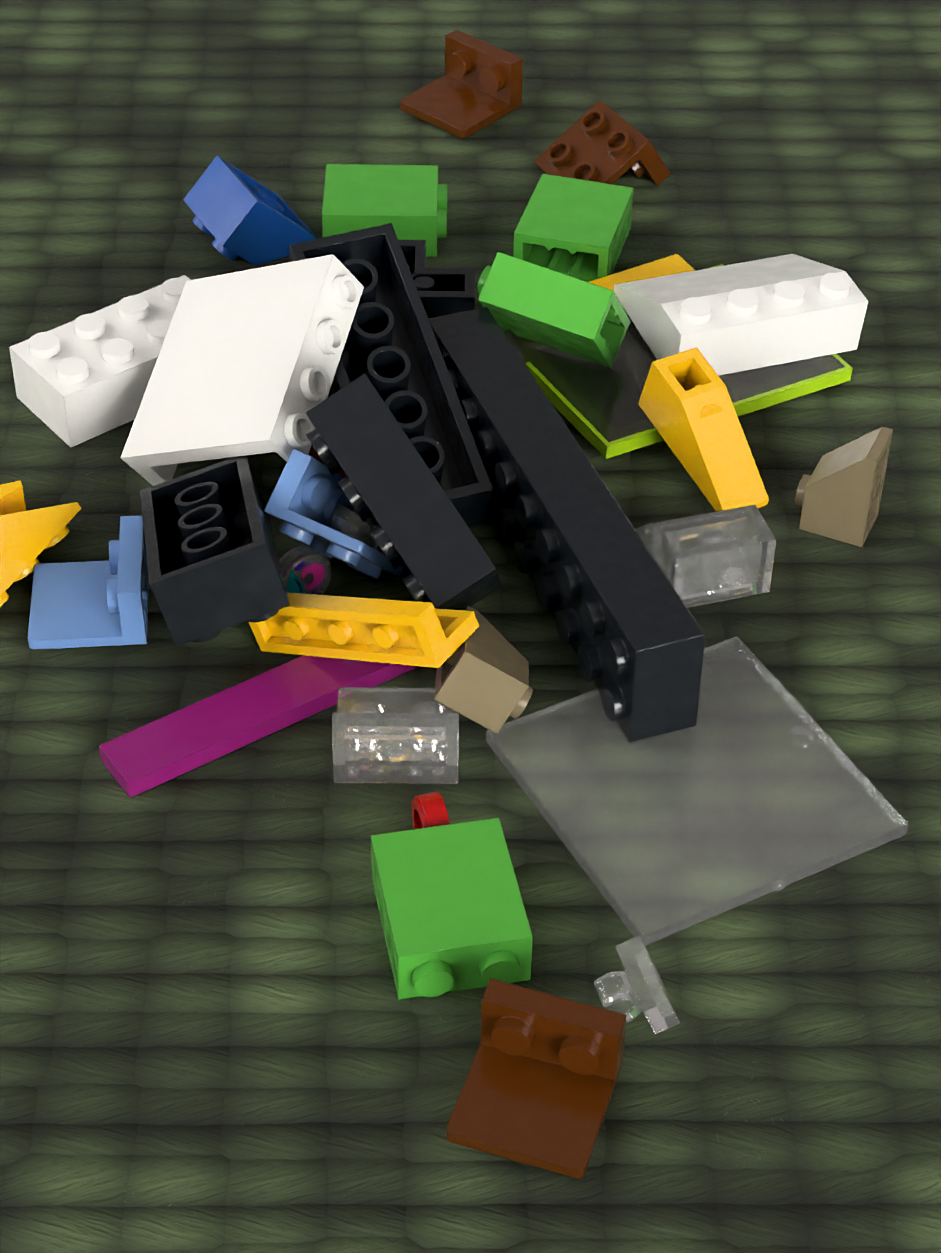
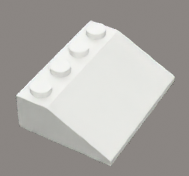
M795 254L614 285V292L622 307L657 360L697 347L718 376L857 350L868 305V300L846 271Z

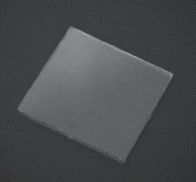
M738 636L704 648L696 726L629 743L617 721H610L607 718L602 706L601 694L598 689L507 722L502 726L498 734L491 730H486V742L642 947L770 892L781 891L791 883L907 834L909 825L907 821Z

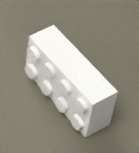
M186 275L168 279L159 286L137 295L127 296L115 304L90 314L81 315L69 323L47 332L37 333L31 336L30 339L10 346L9 350L17 398L70 448L135 420L185 283L191 279Z

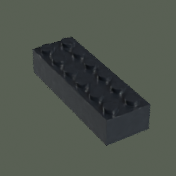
M392 223L289 245V262L334 254L364 286L328 397L363 374H366L467 526L486 523L493 488ZM372 516L371 518H372L373 524H374V526L376 527V526H378V523L376 522V520H375L374 517Z

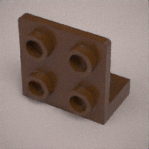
M455 30L445 36V75L400 100V109L416 116L423 122L431 123L448 131L455 137L467 138L521 106L523 58L459 30Z
M601 100L584 113L582 117L535 159L536 165L545 174L613 184L627 170L637 179L642 175L646 176L656 186L670 175L669 170L652 143Z
M490 978L482 998L481 1043L446 1128L447 1140L451 1143L573 1178H582L585 1175L622 1068L627 1015Z

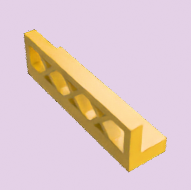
M288 592L290 606L280 609L276 615L265 621L248 622L262 652L439 668L479 627L474 611L434 608L433 603Z

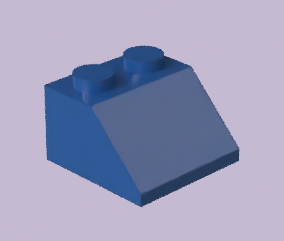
M218 155L183 199L195 213V217L192 219L193 223L207 235L215 238L212 245L232 261H235L239 256L257 266L288 257L289 245L319 239L280 195Z

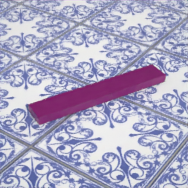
M303 655L99 745L100 758L128 797L131 798L419 666Z

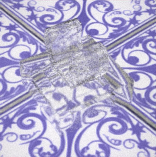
M639 935L615 946L625 971L607 973L594 982L604 1008L606 1007L607 1010L627 1015L626 1023L634 1020L643 1010L655 1034L679 1024V1019L660 974L641 936Z

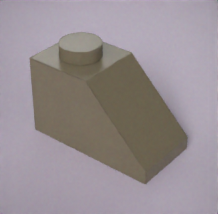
M880 427L822 455L812 475L803 474L795 496V505L802 507L800 530L858 547L863 546L879 514L893 429Z
M467 605L465 611H474L479 627L436 669L434 700L498 734L509 716L517 719L522 714L531 698L533 688L529 686V662L479 611Z

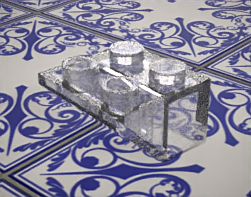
M755 504L647 524L635 529L687 608L770 592L777 540Z

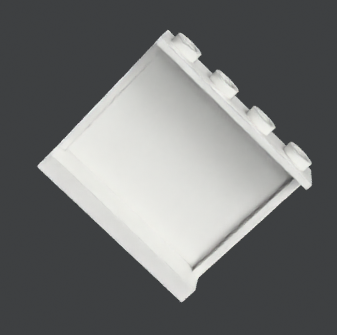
M334 254L186 281L120 458L155 486L172 480L179 463L271 452L278 453L287 462L293 449L308 455L312 444L306 434L315 428L306 412L328 397L364 286Z

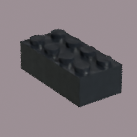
M363 374L306 412L315 428L306 434L307 438L331 475L340 470L345 474L346 477L339 481L338 484L361 520L365 522L373 516L378 523V526L370 530L393 568L396 569L405 564L411 574L402 580L416 602L433 603L434 608L465 610L467 605L472 606L502 586L496 567L366 374Z
M247 455L233 457L140 491L149 583L175 646L189 641L194 643L209 641L217 637L223 629L245 621L252 623L265 621L276 615L280 609L290 606L270 516L264 512L266 504Z

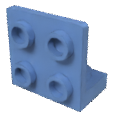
M293 449L264 512L282 521L279 532L301 542V545L328 558L333 556L348 563V566L375 579L379 578L382 570L400 577L403 566L394 569L387 557L357 539L335 530L337 524L342 522L347 516L348 511L346 510H350L351 503L338 484L344 478L337 473L331 475L324 464L307 454Z
M142 515L120 516L119 540H109V561L42 563L34 566L28 627V643L31 649L147 644L149 573Z

